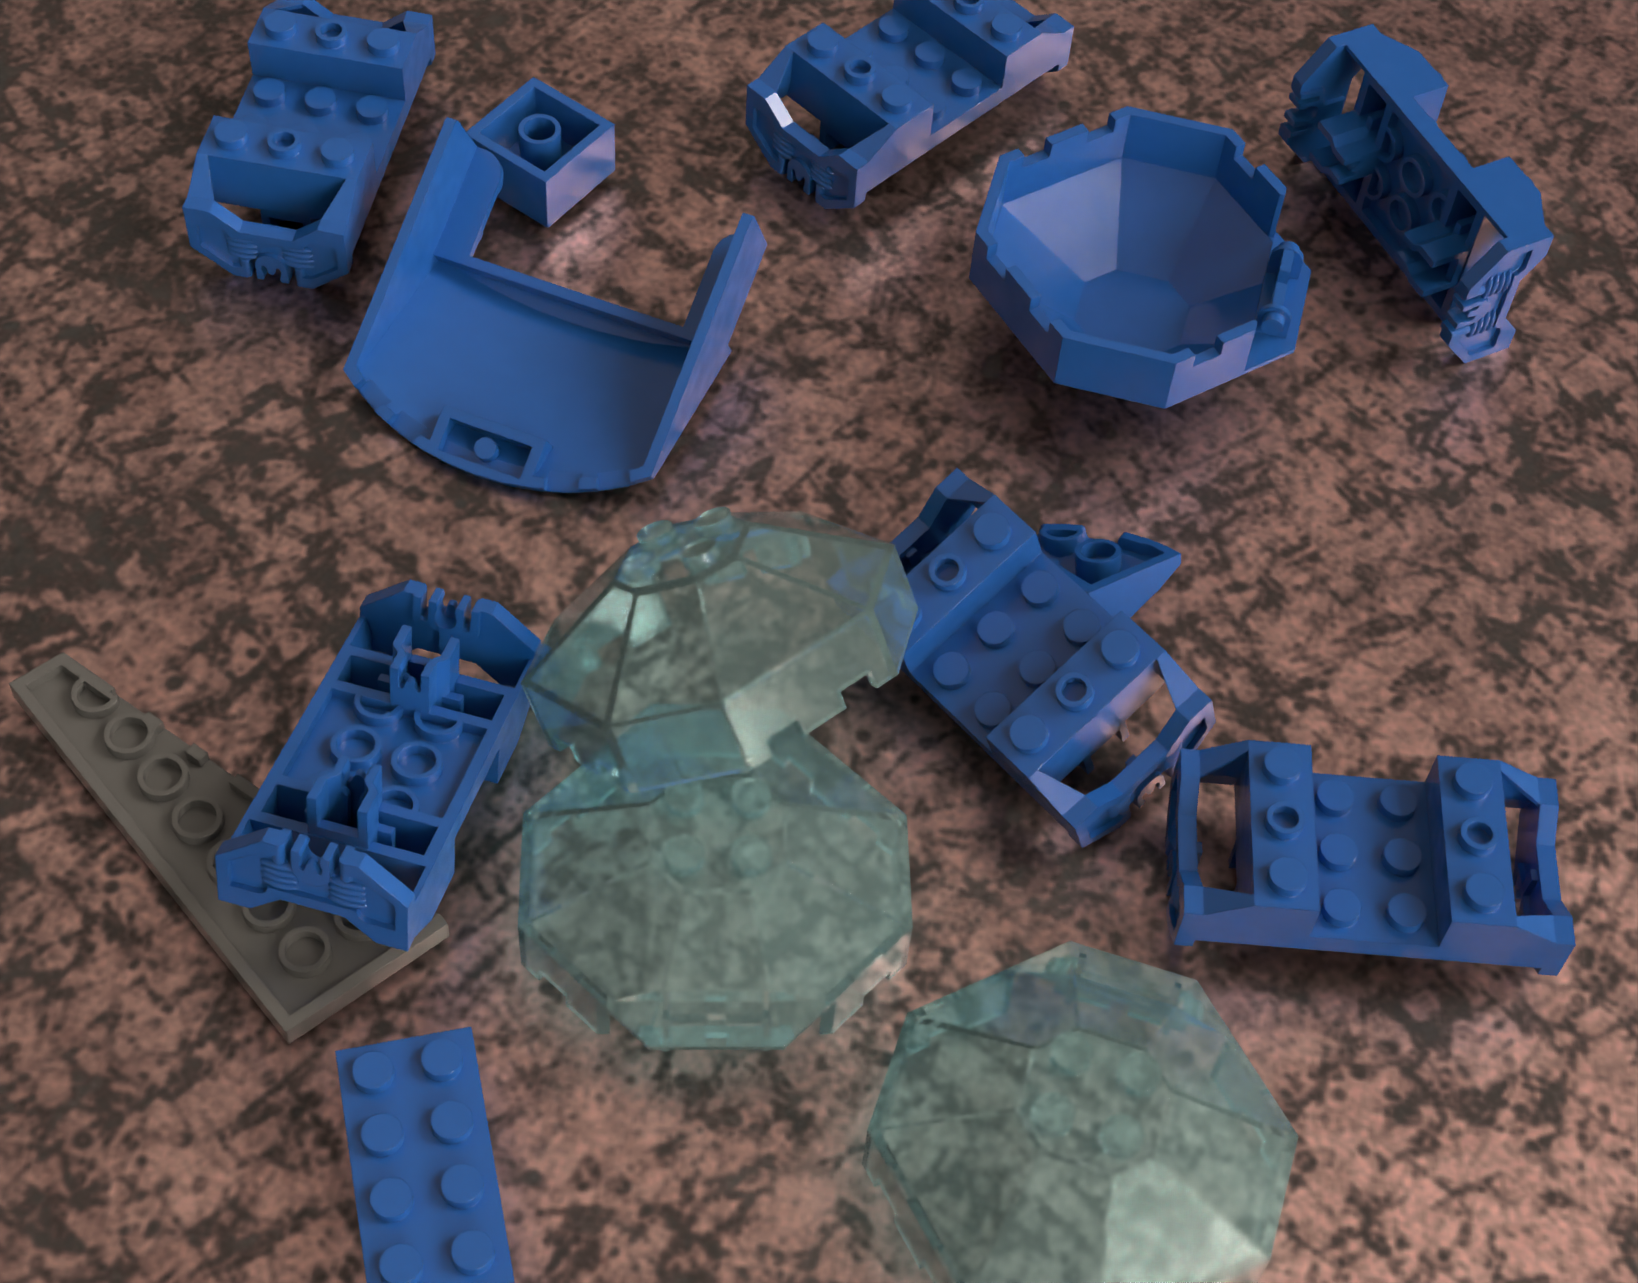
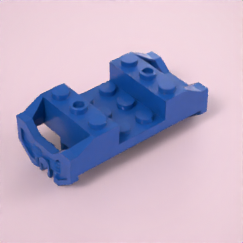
M276 0L265 6L247 42L253 75L233 118L214 115L196 153L188 195L182 206L190 246L231 274L246 278L253 275L255 268L257 279L263 280L267 272L274 275L277 269L281 271V282L289 284L295 270L297 285L303 288L314 289L349 274L353 264L352 254L425 70L427 66L432 64L436 55L433 18L430 14L405 11L385 22L333 14L316 0ZM217 202L260 209L263 224L244 221ZM287 220L303 223V227L295 230L279 227V224Z
M894 0L893 9L847 38L842 37L825 23H821L787 44L760 77L747 85L745 124L769 165L779 174L787 173V179L791 182L795 179L801 181L805 178L804 192L810 195L816 191L815 202L824 209L855 208L865 201L868 191L1044 73L1057 72L1068 65L1074 26L1056 13L1033 15L1014 0ZM787 95L821 121L819 139L793 121L781 98ZM840 143L846 147L843 149H832Z
M1374 24L1328 37L1293 76L1291 84L1293 92L1290 93L1289 99L1297 108L1285 111L1284 117L1288 121L1280 124L1278 134L1304 163L1312 161L1318 170L1324 173L1406 275L1408 282L1419 296L1426 300L1442 320L1440 337L1464 363L1509 348L1516 329L1506 316L1520 281L1547 255L1554 235L1544 222L1541 192L1510 156L1475 168L1468 163L1465 155L1457 150L1436 123L1449 85L1419 51L1381 34ZM1362 69L1365 73L1354 110L1342 114L1352 78Z
M958 468L935 487L919 516L875 557L848 567L826 587L838 611L848 621H852L1065 828L1069 836L1082 848L1117 830L1130 819V804L1133 802L1138 808H1141L1145 804L1143 799L1145 794H1151L1154 791L1155 785L1161 789L1166 784L1161 773L1164 772L1172 777L1180 749L1197 750L1216 723L1212 700L1196 686L1164 648L1122 610L1115 617L1111 616L1042 552L1037 534L995 494L969 479ZM1166 683L1176 710L1157 738L1137 757L1133 754L1125 762L1126 767L1112 781L1086 795L1061 783L1077 766L1081 767L1087 774L1091 773L1095 769L1091 756L1114 734L1124 742L1130 736L1126 720Z
M411 579L366 595L360 606V617L231 839L222 842L215 854L218 900L247 908H253L277 900L295 903L342 916L374 942L408 952L414 938L432 920L455 873V838L483 781L499 783L517 746L533 695L539 685L541 640L496 601L484 598L478 599L471 611V596L463 595L459 604L456 600L452 599L446 607L443 604L445 591L436 587L427 606V585ZM419 648L441 654V656L430 659L412 654V650ZM459 659L476 663L499 684L459 674Z
M1245 740L1201 750L1181 748L1170 781L1165 836V853L1168 856L1166 870H1168V876L1170 877L1166 887V896H1170L1166 907V921L1173 945L1193 946L1195 940L1532 967L1536 970L1537 974L1557 976L1576 943L1572 915L1561 901L1555 850L1559 811L1556 779L1535 777L1500 760L1437 755L1425 782L1313 773L1311 745ZM1200 783L1234 785L1236 840L1228 863L1229 868H1236L1237 885L1235 891L1203 887L1198 873V865L1203 853L1202 842H1197V806ZM1505 807L1520 809L1513 877ZM1515 899H1521L1519 911L1516 915Z

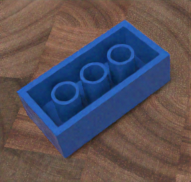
M472 1027L335 1051L366 1282L515 1283Z

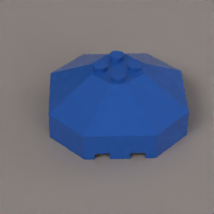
M1126 106L1109 113L1107 125L1089 132L1083 124L1046 137L1044 150L1024 157L1025 155L1018 148L999 156L975 233L969 279L1054 383L1166 409L1294 353L1311 269L1303 262L1304 255L1299 246L1292 241H1284L1276 232L1287 187L1265 164L1256 168L1252 166L1243 156L1246 143L1233 129Z

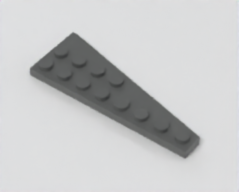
M64 652L9 683L12 694L20 706L288 1044L450 936L448 923L439 913H436L432 920L414 938L407 952L374 942L346 918L284 900H277L253 908L218 900L215 854L223 841L231 839L259 788L241 775L237 774L234 777L209 759L208 752L195 743L190 746L165 729L162 720L149 711L146 714L139 711L119 697L113 686Z

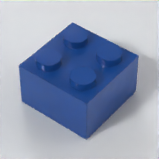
M535 77L531 78L466 131L476 146L494 154L503 168V187L497 198L547 228L615 171V124Z

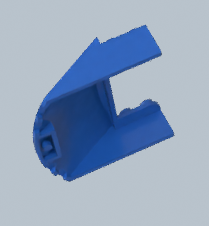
M447 117L344 365V372L374 411L401 436L438 460L478 478L511 487L559 493L598 492L628 487L654 479L732 352L728 344L767 247V242L755 216L743 213L735 233L723 238L714 248L685 324L682 327L473 257L477 245L482 239L483 230L496 198L503 187V168L494 154L476 146L458 120Z

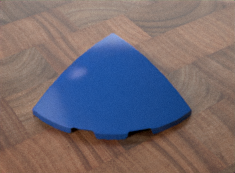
M1042 524L1037 535L1042 552L1113 617L1122 610L1131 618L1163 586L1181 564V553L1161 543L1124 532L1118 539V543L1106 539L1089 538L1083 525Z

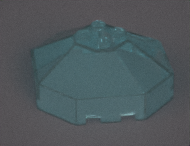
M717 507L702 513L693 520L672 524L669 520H661L643 527L636 536L638 543L631 546L554 619L520 684L548 745L559 752L570 746L576 761L600 776L611 770L618 787L630 794L751 771L773 757L766 740L788 725L794 723L797 732L805 736L845 710L847 707L841 691L859 679L867 676L870 685L879 688L897 676L918 612V606L894 544L803 511L730 512V509L727 507Z
M652 707L523 813L518 911L521 964L538 980L545 977L565 996L566 1006L596 1034H610L611 1015L649 1050H784L819 1017V1034H833L863 1006L864 996L884 977L889 981L907 964L913 929L907 815L778 708Z
M1069 941L907 1013L867 1130L862 1165L874 1187L880 1185L895 1212L894 1223L919 1269L925 1267L933 1283H1258L1270 1261L1299 1136L1197 980Z

